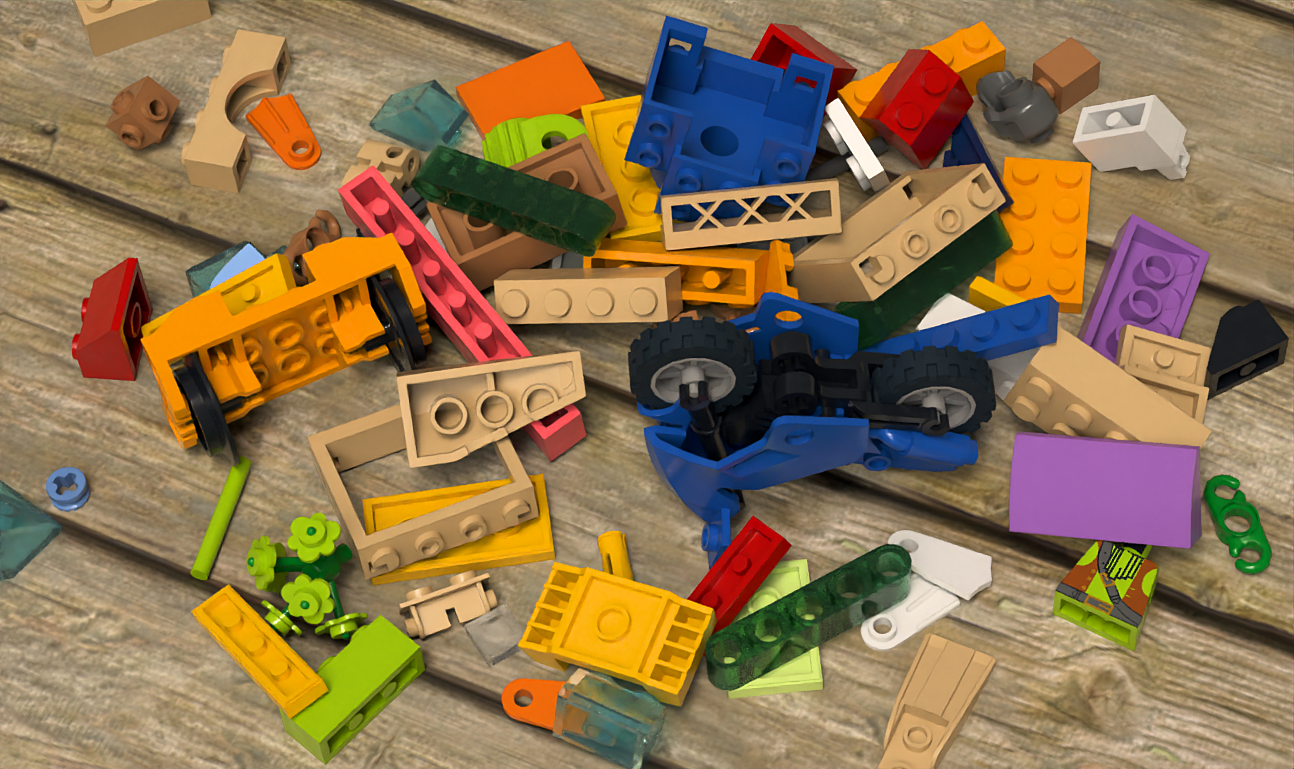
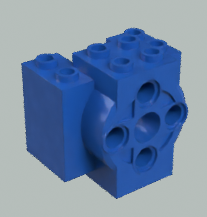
M666 16L646 76L624 159L650 168L651 175L660 189L654 213L662 215L660 200L662 195L804 181L815 155L834 65L792 53L784 73V69L704 46L708 31L707 27ZM671 38L692 44L690 51L685 50L681 45L675 44L670 46ZM800 76L817 81L815 88H811L805 82L794 83L796 77ZM799 193L786 195L794 201ZM779 195L767 196L764 200L772 205L785 208L790 206ZM757 197L745 198L743 200L751 205ZM725 200L712 215L716 219L740 217L746 209L735 200ZM712 202L698 204L706 210ZM691 204L671 206L672 219L695 222L702 215Z

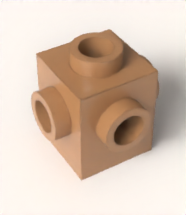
M146 76L117 94L110 105L113 113L106 127L117 134L124 144L134 147L138 151L152 143L159 144L168 136L172 129L170 120L180 100L152 78Z

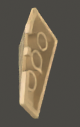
M580 350L396 372L409 468L455 462L535 420L537 421L586 397Z

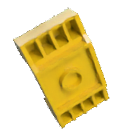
M554 562L552 571L543 586L544 589L538 602H536V607L530 621L527 623L526 630L518 643V647L540 664L566 672L569 663L642 685L653 700L681 707L717 623L714 609L681 598L670 591L589 567L578 568Z

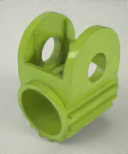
M548 114L530 119L513 118L506 120L496 127H492L489 133H485L486 139L481 141L487 174L490 176L555 147L551 146L552 136L562 137L568 141L586 133L589 139L588 132L577 119L563 114Z

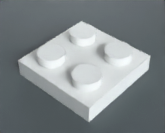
M839 98L826 105L825 111L830 120L823 123L829 133L828 135L841 156L847 152L851 154V157L847 158L846 162L863 191L872 188L875 194L890 184L883 167Z

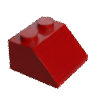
M770 23L751 60L784 69V73L792 53L834 65L826 105L838 98V90L850 83L858 70L796 25ZM797 76L794 82H805L811 88H815L817 81ZM824 110L823 118L827 115V113H826L825 110Z
M909 49L859 118L918 168L923 170L931 163L974 101L961 76L930 50Z
M127 258L95 279L90 297L83 299L81 307L83 324L81 332L75 333L73 337L72 357L74 360H78L84 378L136 380L143 352L141 326L150 322L153 311L138 258Z

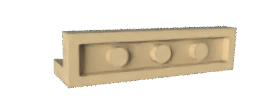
M837 178L660 196L663 224L660 225L661 243L666 251L842 233L839 182ZM828 190L830 208L804 210L800 207L811 192ZM800 193L794 201L786 195ZM779 195L790 204L784 213L761 215L756 211L767 196ZM757 197L751 205L743 200L745 198ZM725 200H735L746 209L740 217L716 219L712 215ZM712 202L706 210L698 203ZM691 204L702 214L695 222L673 224L671 206Z

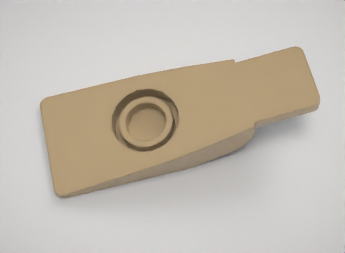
M927 634L895 700L885 733L884 755L877 769H936L967 721L995 667L996 659L993 656L937 635Z

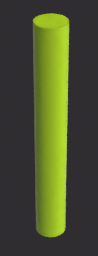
M238 456L239 465L232 466L190 572L197 579H208L252 462L246 457Z

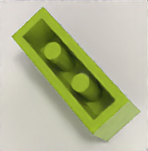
M380 614L369 625L361 626L353 634L350 643L336 656L328 657L320 665L317 674L323 679L329 690L291 719L279 709L285 732L326 765L425 671L421 647Z

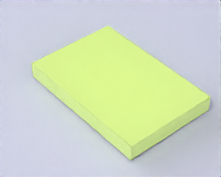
M807 559L780 561L721 635L728 699L823 689Z

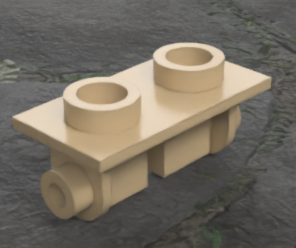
M471 570L450 578L451 586L433 592L431 586H426L405 595L407 602L399 604L398 611L400 615L410 612L412 618L404 620L409 637L412 638L418 635L420 639H423L426 636L451 628L446 611L453 608L459 624L490 615V609L498 607V603L493 590L490 589L484 592L482 585L488 583L489 574L485 573L477 576L475 570Z

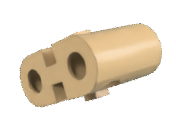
M368 139L356 156L359 163L358 166H350L343 178L341 187L374 165L396 193L402 197L404 194L401 188L403 186L409 187L418 171L419 153L415 149Z

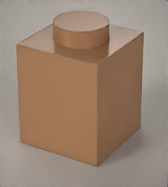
M1070 37L1033 63L1032 81L1047 90L1057 106L1059 114H1062L1098 89L1101 62L1073 37Z

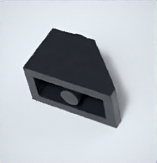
M1259 299L1244 307L1241 305L1235 306L1220 317L1204 382V387L1209 388L1207 400L1284 364L1289 338Z

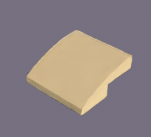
M1128 324L1121 327L1115 364L1203 424L1209 388L1204 387L1211 348Z

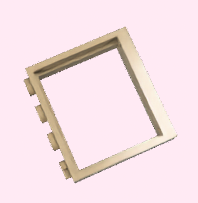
M985 163L906 171L842 218V233L819 235L793 254L794 268L791 272L787 271L786 273L787 284L790 287L797 288L799 300L806 303L874 301L1006 202ZM906 184H908L912 191V196L909 199L902 188ZM868 258L873 269L864 274L859 264Z
M400 404L307 437L315 469L365 580L391 572L394 569L424 558L433 557L443 551L476 541L511 526L520 525L519 523L539 516L534 487L509 437L505 436L491 443L511 481L510 484L366 535L338 473L406 448Z

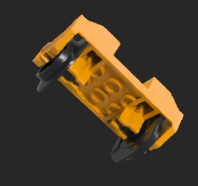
M393 233L380 238L342 237L333 242L321 244L312 251L302 254L309 284L292 288L284 295L262 304L250 306L234 316L231 315L219 290L205 296H198L188 303L175 308L153 334L141 339L145 355L162 398L160 403L164 416L181 448L187 449L197 445L196 439H199L209 457L222 453L233 467L238 466V454L227 424L244 417L251 409L361 361H373L387 354L397 372L417 370L416 368L427 363L424 346L432 343V338L428 332L430 330L429 326L425 321L427 319L426 305L412 267ZM389 269L392 279L388 277L378 281L374 276ZM182 357L183 365L171 370L168 363Z

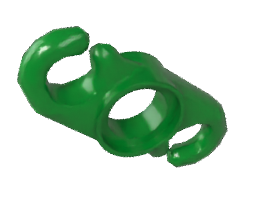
M1221 474L1214 476L1206 482L1203 497L1215 525L1216 535L1222 543L1229 546V553L1234 558L1239 557L1243 549L1257 551L1260 554L1257 562L1250 563L1243 559H1237L1234 564L1236 569L1243 573H1261L1270 565L1272 550L1261 525L1259 513L1252 504L1246 502L1245 493L1240 490L1236 491L1232 499L1218 497L1215 494L1218 487L1228 486L1231 489H1238L1240 482L1231 475ZM1230 516H1241L1248 520L1251 527L1244 532H1234L1225 525L1224 521Z

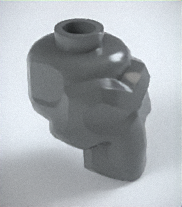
M1010 71L990 73L978 80L976 86L979 100L987 107L983 113L984 118L1001 136H1010L1012 140L1020 142L1030 140L1034 144L1051 135L1053 132L1052 125L1056 121L1059 111L1043 86L1036 85L1035 82L1028 80L1026 77L1015 79Z

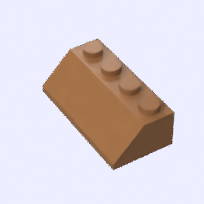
M586 133L426 204L447 254L478 291L493 286L495 279L510 270L533 268L627 225L618 195Z

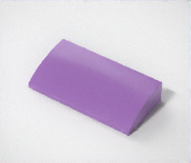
M1131 214L1117 232L1077 338L1114 364L1121 327L1127 324L1179 339L1210 253Z
M1019 431L1015 435L1009 498L1010 531L1191 549L1202 536L1200 446Z

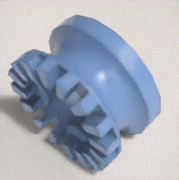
M65 467L56 470L49 476L46 482V491L53 506L60 511L78 510L77 508H82L84 503L89 500L90 487L83 472L77 468ZM73 483L75 484L77 489L74 492L67 490L63 495L61 494L60 488L63 486L70 487Z

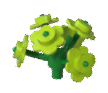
M315 513L310 519L298 517L293 520L290 526L292 536L288 538L287 545L291 551H297L299 557H285L286 552L283 544L280 542L270 544L268 536H261L260 539H255L247 554L246 563L249 575L255 576V585L258 590L281 593L283 599L288 602L281 612L268 601L263 600L261 602L269 611L264 619L274 631H278L286 636L291 630L300 637L303 632L289 619L291 615L295 617L303 616L304 620L308 623L318 624L323 621L325 613H330L333 610L335 619L329 620L315 628L316 635L327 633L331 634L332 639H348L350 635L358 630L357 625L368 619L367 613L360 614L356 612L345 615L334 579L340 576L341 566L351 560L353 554L346 544H340L335 548L334 542L341 536V527L337 522L327 521L323 513ZM289 572H303V574L296 577L294 582L286 583L285 576Z

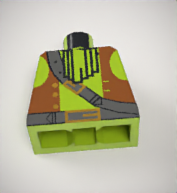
M1105 540L1096 541L1057 586L1054 596L1053 614L1134 651L1138 645L1157 583L1159 567L1156 563L1146 559L1152 550V545L1123 542L1121 547Z

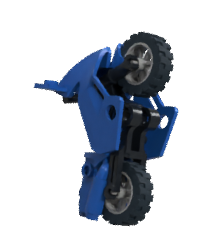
M767 292L760 297L755 313L729 321L724 320L722 323L716 322V318L702 317V320H693L692 316L680 317L678 322L673 323L670 320L657 324L658 328L654 330L647 328L640 333V340L634 339L630 345L631 352H628L630 390L632 395L636 394L638 411L641 415L655 419L659 424L643 428L650 460L667 488L695 514L708 522L702 530L701 547L703 551H708L709 569L713 567L731 544L730 519L746 506L742 490H761L840 466H848L851 463L863 464L870 471H882L889 467L907 470L943 472L954 471L964 464L973 465L978 459L977 441L971 440L970 436L963 435V433L967 431L973 433L980 429V423H987L992 417V411L996 409L992 369L989 368L988 362L983 357L978 359L975 352L967 349L961 352L955 346H945L944 349H936V346H924L921 351L914 352L913 349L901 352V355L858 351V320L775 292ZM781 311H793L802 317L796 321H783L775 315ZM753 327L760 328L759 330L752 331L749 333L745 331Z

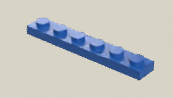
M1049 294L858 348V351L901 355V352L913 349L914 352L921 351L924 346H936V349H944L945 346L958 347V351L964 352L967 349L975 352L978 359L983 357L986 361L1056 343L1059 303Z

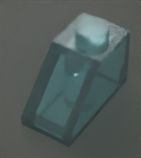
M434 79L390 95L368 125L374 131L420 151L427 152L439 147L446 149L455 143L462 133L459 128L469 114Z

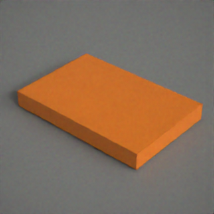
M570 41L455 87L459 101L482 140L486 139L485 133H489L492 127H496L498 124L509 119H530L548 114H563L579 119L582 118V105L606 101Z

